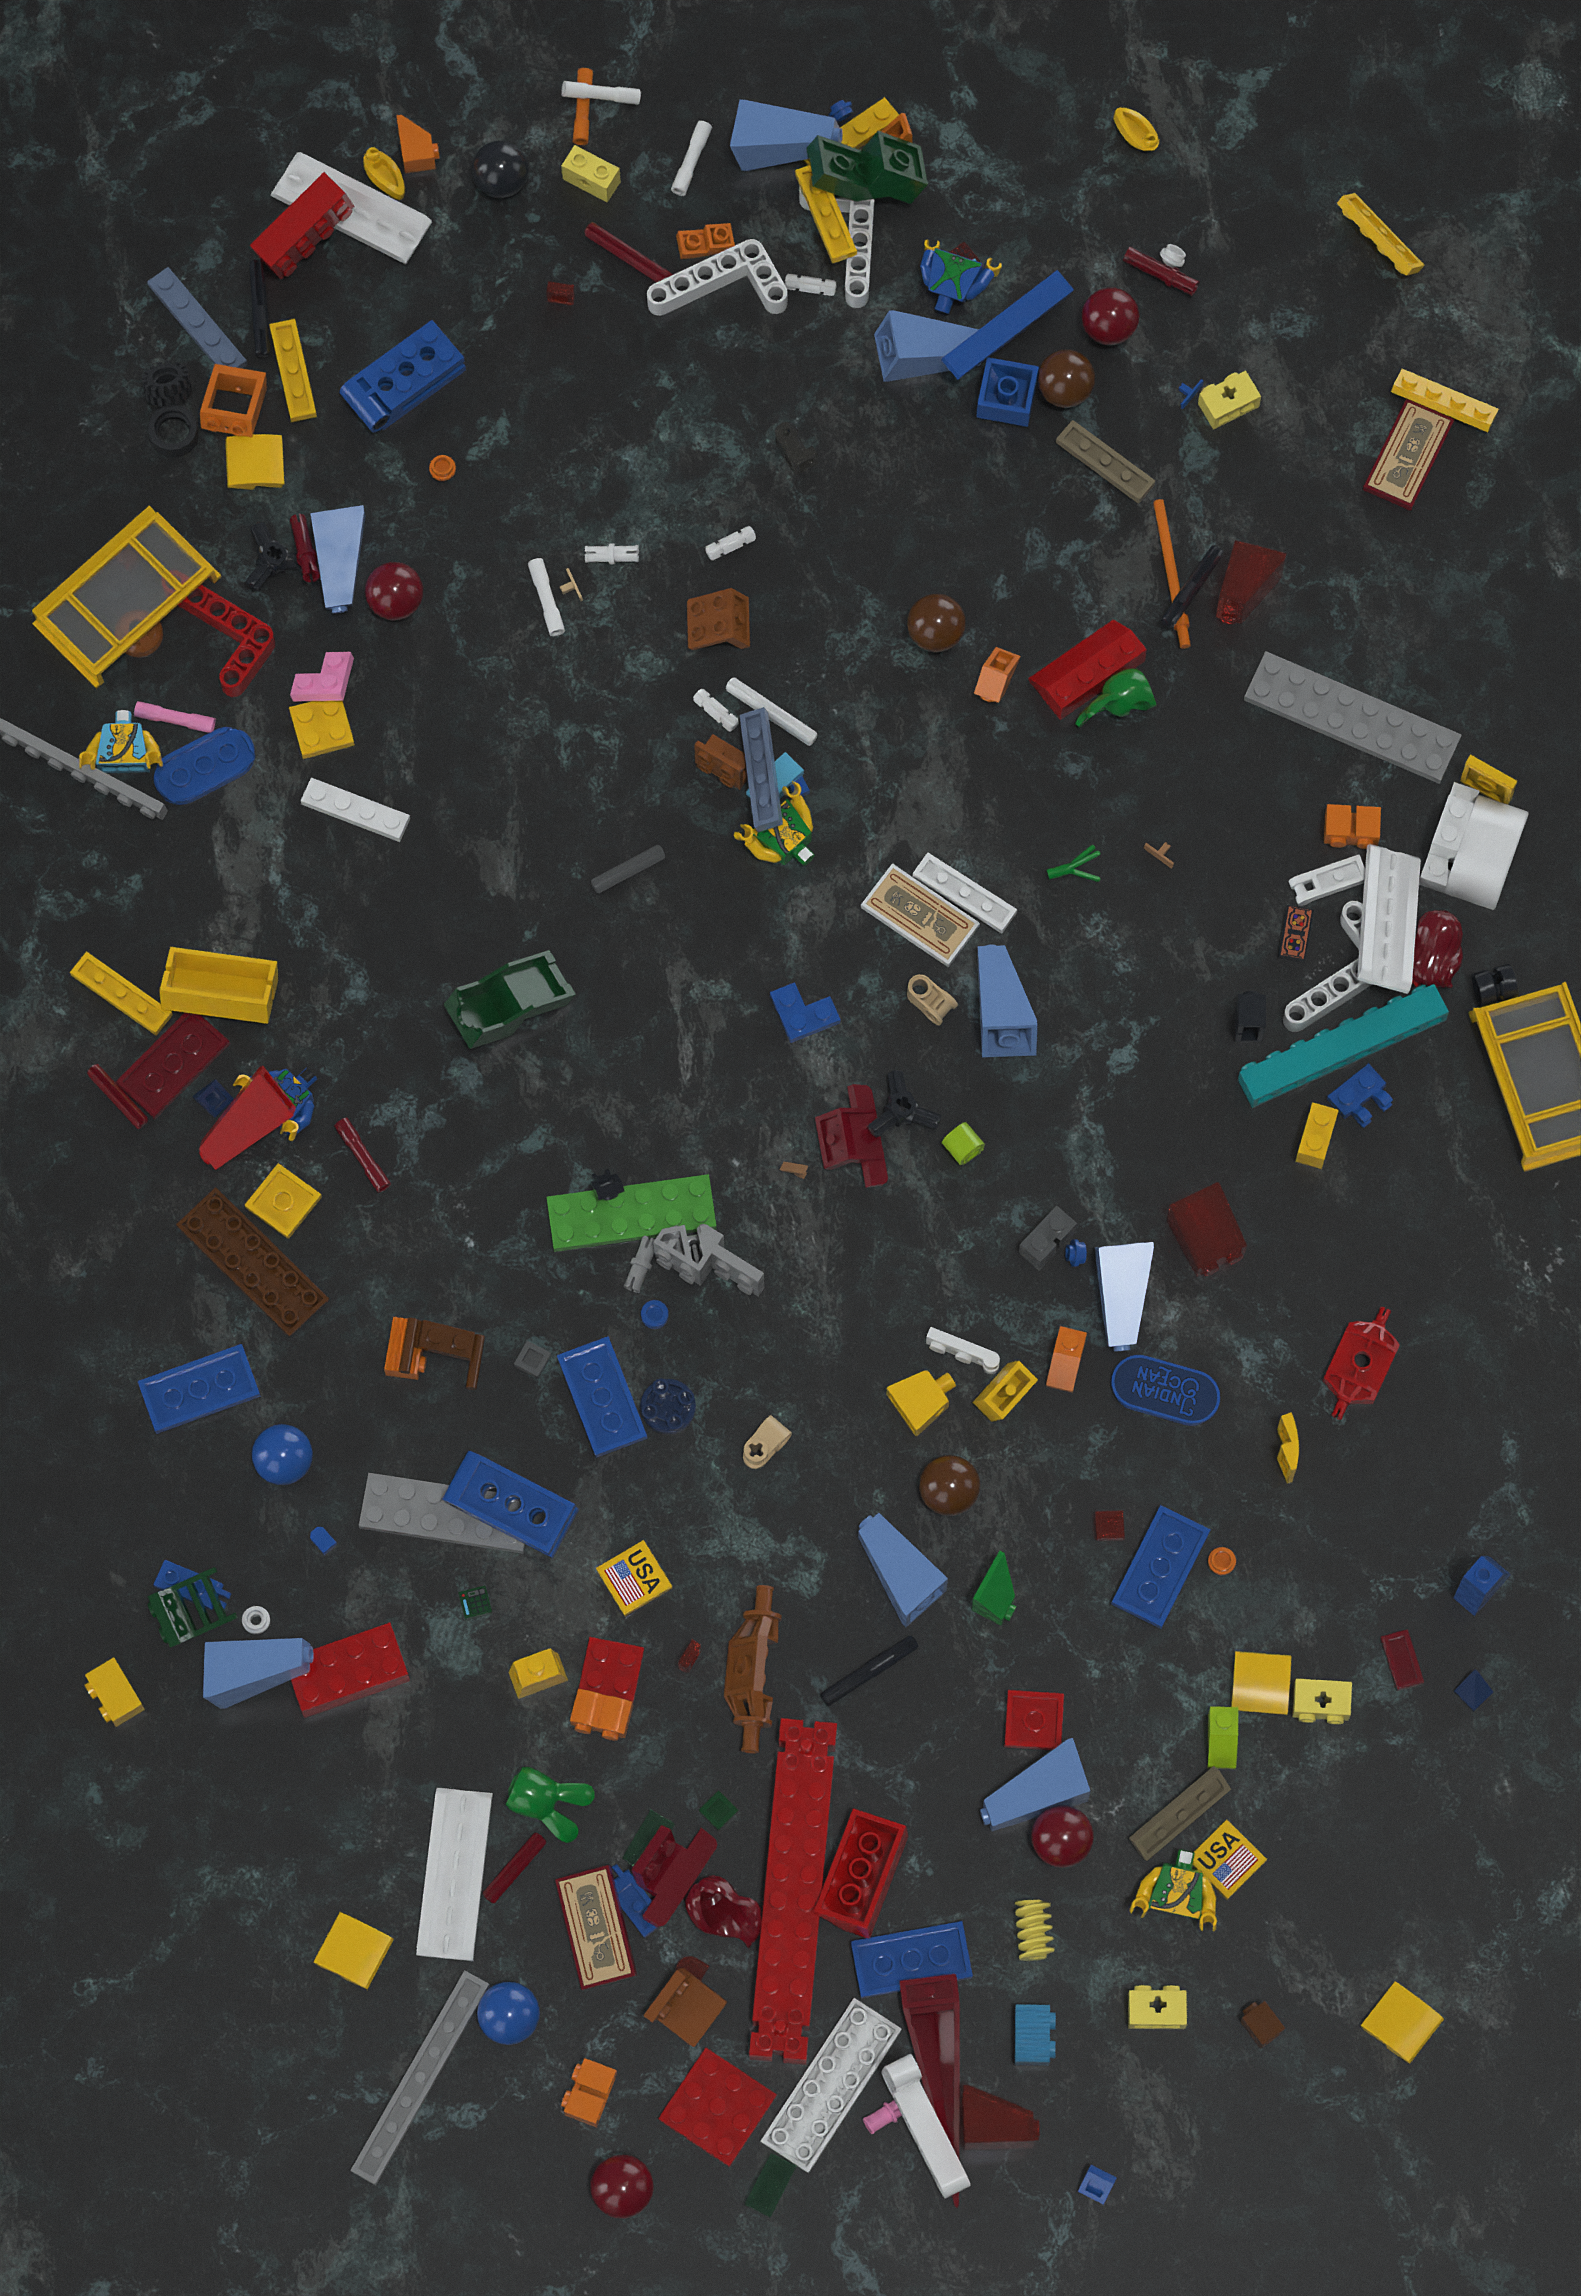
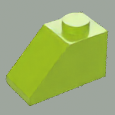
M1210 1707L1208 1712V1768L1211 1769L1214 1766L1217 1769H1236L1238 1707Z

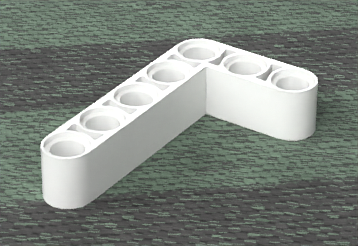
M799 186L800 204L804 209L810 210ZM844 197L835 198L840 211L850 213L849 233L853 242H863L866 244L863 247L855 246L857 255L847 258L846 302L853 308H861L865 306L869 298L874 199L855 202ZM858 218H864L867 221L864 223H858L855 220ZM859 265L864 267V269L857 271L853 267ZM858 289L863 291V293L856 295L851 293V291Z
M749 239L653 284L647 290V304L652 314L661 316L748 276L766 310L772 314H779L787 308V288L763 245L755 239ZM749 253H755L758 256L755 258H749L746 255ZM725 264H732L735 267L726 269L723 266ZM761 274H767L770 277L767 279H760L758 276ZM702 275L711 276L708 280L700 279ZM679 286L688 287L685 291H679L676 288ZM774 295L782 297L777 301L770 299ZM656 297L665 298L662 302H656L653 299Z
M1350 901L1343 907L1340 924L1359 950L1363 904L1358 901ZM1356 913L1360 919L1356 921L1350 920L1347 914ZM1359 958L1290 1002L1284 1012V1026L1289 1031L1299 1032L1371 986L1372 984L1357 980L1356 971L1358 970ZM1343 984L1347 990L1339 992L1334 988V985ZM1320 998L1325 1004L1323 1006H1316L1311 1000ZM1298 1012L1302 1015L1303 1019L1295 1021L1290 1018L1289 1014Z
M908 2054L885 2066L881 2072L885 2083L943 2197L946 2199L971 2186L920 2083L922 2074L913 2056Z

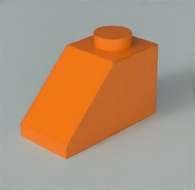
M396 115L405 173L436 169L435 159H440L438 144H432L431 134L403 115Z
M995 647L982 667L974 694L979 695L985 701L999 703L1008 688L1020 656Z
M1060 1326L1047 1378V1387L1073 1393L1086 1342V1332Z

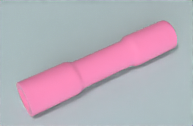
M137 701L134 710V717L181 725L206 733L214 731L216 718L165 709L158 705Z

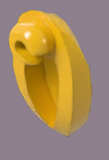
M1117 108L1115 110L1113 119L1125 140L1143 151H1152L1158 147V135L1154 127L1144 116L1128 108Z
M375 147L367 149L363 157V163L370 180L386 194L397 200H402L405 195V186L400 169L388 155L380 152Z

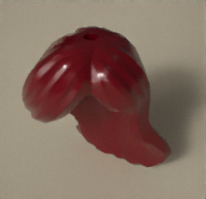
M1429 911L1422 915L1418 921L1412 977L1418 983L1428 986L1435 984L1436 988L1453 987L1451 980L1460 969L1463 959L1461 947L1463 933L1460 921L1449 911Z
M715 1875L703 1878L690 1889L686 1898V1909L698 1929L709 1935L738 1938L746 1944L747 1948L751 1947L761 1931V1909L758 1902L751 1898L739 1896L726 1879Z

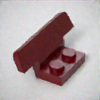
M852 1084L847 1086L851 1108H838L815 1117L824 1169L833 1170L851 1162L861 1163L865 1187L882 1186L887 1182L888 1174L881 1136H873L868 1129V1125L877 1118L873 1093L867 1085Z
M661 1825L632 1868L637 1886L655 1897L643 1914V1919L655 1927H663L669 1921L717 1848L716 1839L703 1828L699 1830L686 1849L675 1842L671 1829Z

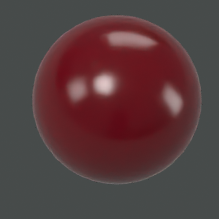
M1114 287L1100 289L1094 292L1083 306V327L1086 333L1100 344L1117 345L1123 343L1137 329L1139 323L1138 306L1133 297L1122 289Z
M389 562L378 566L369 575L365 586V597L371 610L381 618L402 620L411 616L420 606L423 598V585L414 569L400 562Z
M1058 1805L1045 1810L1036 1819L1032 1829V1844L1037 1855L1051 1866L1059 1868L1074 1866L1087 1857L1093 1845L1094 1833L1089 1819L1080 1810L1071 1806Z
M615 2155L607 2158L599 2164L591 2179V2194L596 2206L603 2213L613 2218L626 2219L638 2215L648 2206L653 2195L654 2183L651 2172L642 2161L633 2156Z

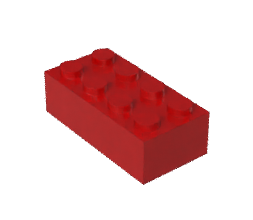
M323 172L250 244V247L282 279L284 276L291 275L297 268L296 264L303 257H309L314 252L315 245L321 239H327L340 221L343 222L348 219L355 206L347 194Z
M391 1623L313 1649L314 1658L313 1662L310 1663V1671L291 1679L304 1718L410 1681Z

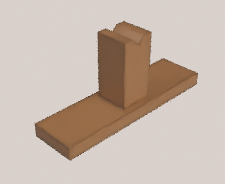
M1165 842L1158 851L1147 843L1144 845L1146 851L1172 869L1174 862L1164 856L1170 849V845H1167Z
M783 1162L780 1171L794 1173L797 1177L804 1179L808 1166Z

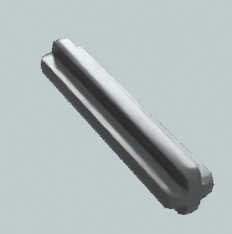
M655 845L591 880L592 887L596 893H601L663 860L665 853L662 847Z

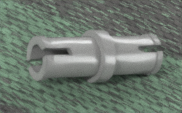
M648 1236L642 1237L636 1257L631 1259L630 1264L632 1267L623 1286L627 1290L632 1291L634 1289V1292L640 1293L646 1273L652 1267L650 1263L654 1255L653 1242L655 1239L651 1238L649 1240Z

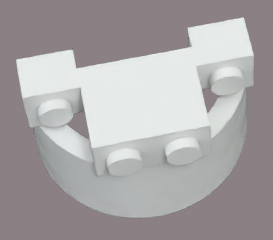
M1454 782L1421 873L1419 885L1494 910L1529 813L1479 795V790ZM1448 862L1453 863L1451 871L1448 869Z

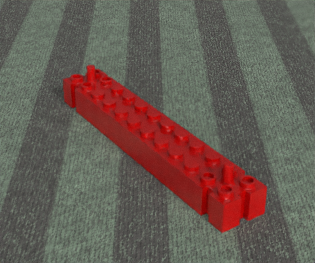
M781 1718L779 1747H785V1752L778 1751L752 2020L753 2026H759V2032H751L750 2060L772 2062L773 2055L783 2056L784 2063L806 2065L808 2037H802V2030L809 2031L820 1920V1916L815 1914L814 1910L823 1888L834 1756H828V1751L835 1752L837 1723L815 1721L814 1728L804 1727L803 1720Z

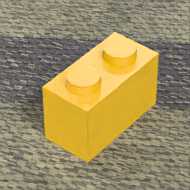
M1312 1102L1295 1162L1322 1169L1338 1109Z
M1020 1361L1007 1363L972 1403L991 1422L1003 1420L1038 1379Z
M115 1658L85 1674L89 1681L85 1684V1687L92 1699L98 1697L103 1706L98 1709L106 1722L112 1720L115 1727L145 1710Z

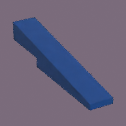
M1058 270L950 351L941 360L953 375L960 379L986 360L987 357L993 355L1027 330L1035 321L1066 300L1074 289Z

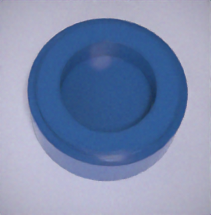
M652 1300L642 1307L641 1319L648 1328L659 1329L667 1323L669 1314L663 1302Z

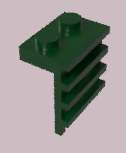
M216 1567L148 1596L150 1600L148 1602L149 1611L154 1618L157 1617L161 1628H159L161 1638L165 1643L169 1644L170 1648L238 1618L236 1613L226 1616L209 1575L217 1572ZM202 1579L219 1618L214 1623L211 1622L194 1582ZM187 1586L204 1624V1627L198 1630L179 1590Z

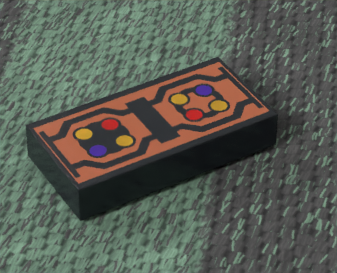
M1287 905L1279 959L1305 963L1313 909Z

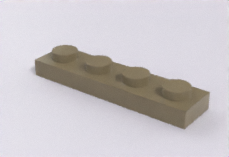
M1074 420L1056 438L1058 445L1138 504L1155 486L1156 481Z
M1213 1766L1129 1838L1139 1855L1145 1861H1148L1231 1790L1230 1786L1221 1772Z

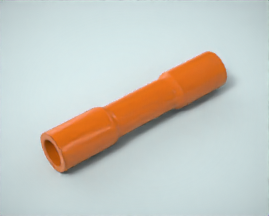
M588 68L578 69L577 82L592 85L593 71ZM577 98L573 130V143L576 145L588 144L590 98Z

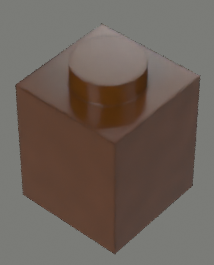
M1266 2001L1260 2005L1254 2002L1242 2011L1245 2016L1242 2017L1240 2022L1260 2049L1284 2033L1286 2029Z

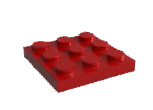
M705 2048L658 2120L730 2168L774 2102L777 2094L708 2048Z

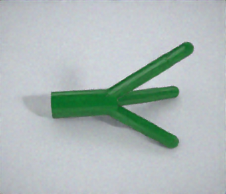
M1091 845L1070 863L1047 869L1049 880L1073 874L1099 882V876L1074 868L1100 856V851L1090 854L1095 849V846Z

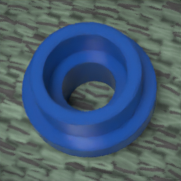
M844 100L835 103L830 107L832 111L828 116L835 118L837 123L853 114L851 109L852 103H845Z
M1072 1239L1070 1245L1066 1246V1260L1070 1261L1072 1267L1085 1263L1087 1255L1085 1243L1079 1242L1078 1239Z

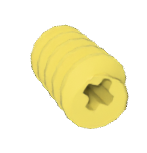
M1042 1900L1015 1902V1905L1021 1907L1016 1910V1916L1023 1918L1017 1921L1016 1925L1018 1928L1024 1929L1017 1933V1937L1020 1940H1024L1018 1944V1949L1025 1952L1019 1956V1960L1037 1961L1046 1959L1047 1954L1054 1952V1948L1046 1946V1943L1053 1941V1937L1045 1935V1932L1051 1930L1052 1926L1044 1924L1045 1920L1051 1918V1914L1043 1913V1909L1051 1906L1050 1903L1043 1902Z

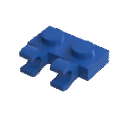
M1369 1063L1327 1096L1328 1102L1335 1109L1339 1110L1338 1113L1344 1119L1352 1115L1362 1128H1365L1372 1122V1115L1366 1108L1362 1107L1363 1104L1372 1098L1378 1107L1385 1112L1392 1106L1391 1102L1393 1101L1392 1097L1382 1090L1386 1087V1082Z

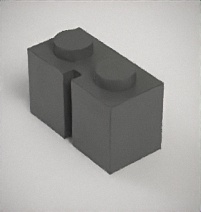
M1056 1206L1020 1244L1019 1254L1040 1271L1056 1254V1248L1060 1250L1076 1233L1077 1223Z

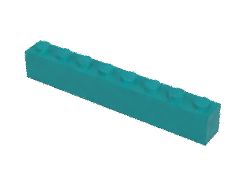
M1435 984L1428 987L1421 985L1415 988L1411 995L1404 998L1397 996L1389 1000L1387 1005L1380 1009L1378 1007L1370 1008L1358 1019L1348 1018L1342 1021L1338 1028L1331 1031L1329 1029L1321 1030L1314 1035L1315 1038L1307 1042L1299 1040L1292 1044L1287 1051L1282 1053L1275 1051L1269 1054L1265 1061L1258 1064L1251 1062L1241 1068L1242 1071L1239 1072L1238 1081L1251 1107L1254 1108L1446 1021L1449 1011Z

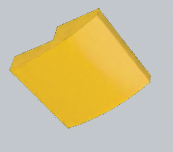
M253 434V437L230 436L225 439L228 488L253 490L255 486L282 488L284 485L282 435Z
M1292 1412L1281 1416L1277 1428L1283 1443L1277 1460L1287 1484L1293 1481L1299 1456L1298 1433Z
M1235 1651L1231 1707H1238V1711L1288 1715L1291 1655Z
M340 1912L314 1963L349 1982L368 1989L394 1939Z
M1395 1981L1361 2024V2027L1384 2043L1387 2049L1410 2064L1444 2018Z

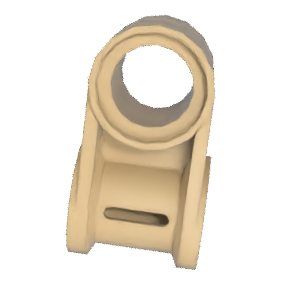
M915 975L910 979L907 989L909 1001L920 1009L929 1020L936 1025H941L943 1022L942 1018L951 1009H955L958 1006L956 1000L925 975ZM920 985L925 987L927 992L919 995L912 988Z
M770 1415L744 1445V1463L751 1469L763 1467L786 1444L792 1432ZM758 1450L761 1451L760 1456H759V1455H755L754 1457L751 1456V1451H753V1452H757Z

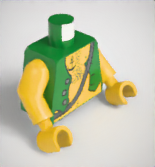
M792 781L795 787L793 793L790 794L785 786L782 788L783 794L791 797V801L786 799L780 804L783 825L758 832L749 825L741 824L740 826L745 830V835L742 836L739 832H734V837L737 840L745 841V846L759 860L772 863L780 862L786 865L795 857L803 866H806L815 856L807 847L812 841L811 832L813 824L810 810L800 795L801 786Z
M1179 1849L1175 1865L1163 1863L1162 1867H1155L1141 1881L1136 1899L1130 1907V1913L1133 1912L1134 1907H1141L1143 1909L1141 1918H1143L1148 1908L1200 1919L1199 1927L1201 1931H1203V1924L1210 1922L1213 1924V1931H1215L1217 1927V1919L1215 1917L1216 1896L1210 1880L1203 1876V1871L1192 1869L1195 1853Z

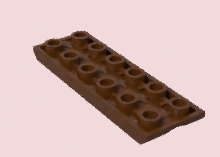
M216 1187L176 1224L181 1232L287 1336L291 1337L312 1315L329 1301V1298Z

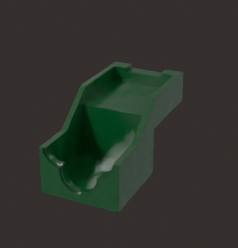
M877 131L862 150L819 135L806 148L811 162L813 187L855 202L890 196L911 204L928 185L921 146L881 131Z
M550 950L507 963L479 981L457 987L444 1003V1006L469 1049L512 1036L525 1019L569 1004L576 994L571 985L567 984L555 964L556 960Z

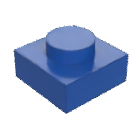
M1091 2165L1078 2192L1104 2205L1116 2177Z

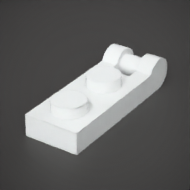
M1358 854L1295 876L1288 882L1291 889H1295L1297 894L1295 899L1298 906H1304L1322 897L1363 884L1365 880V867ZM1312 883L1314 889L1306 891L1304 885Z
M930 1327L926 1337V1344L930 1345L929 1348L941 1354H944L946 1351L956 1355L955 1358L966 1364L971 1362L983 1366V1370L987 1374H995L998 1371L1000 1358L997 1353Z

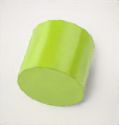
M966 1122L954 1128L942 1141V1144L960 1165L968 1163L975 1156L979 1155L985 1146L984 1142Z

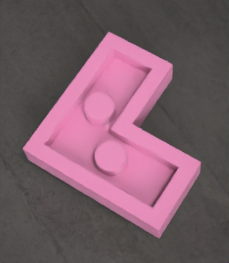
M326 652L321 673L295 674L290 693L292 700L343 701L354 660L352 653Z

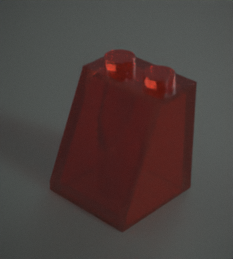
M1235 540L1219 596L1216 618H1220L1221 621L1227 624H1242L1281 580L1287 553Z
M1219 1182L1169 1205L1167 1222L1197 1277L1202 1274L1209 1276L1220 1269V1265L1227 1262L1234 1264L1244 1258L1243 1254L1246 1253L1247 1244Z
M963 2085L964 2150L1033 2148L1034 2141H1039V2119H1034L1033 2111L970 2085Z

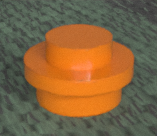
M439 455L431 461L429 470L434 479L447 481L454 476L456 466L452 458Z
M1216 1548L1209 1555V1568L1215 1574L1227 1575L1235 1568L1236 1557L1228 1548Z

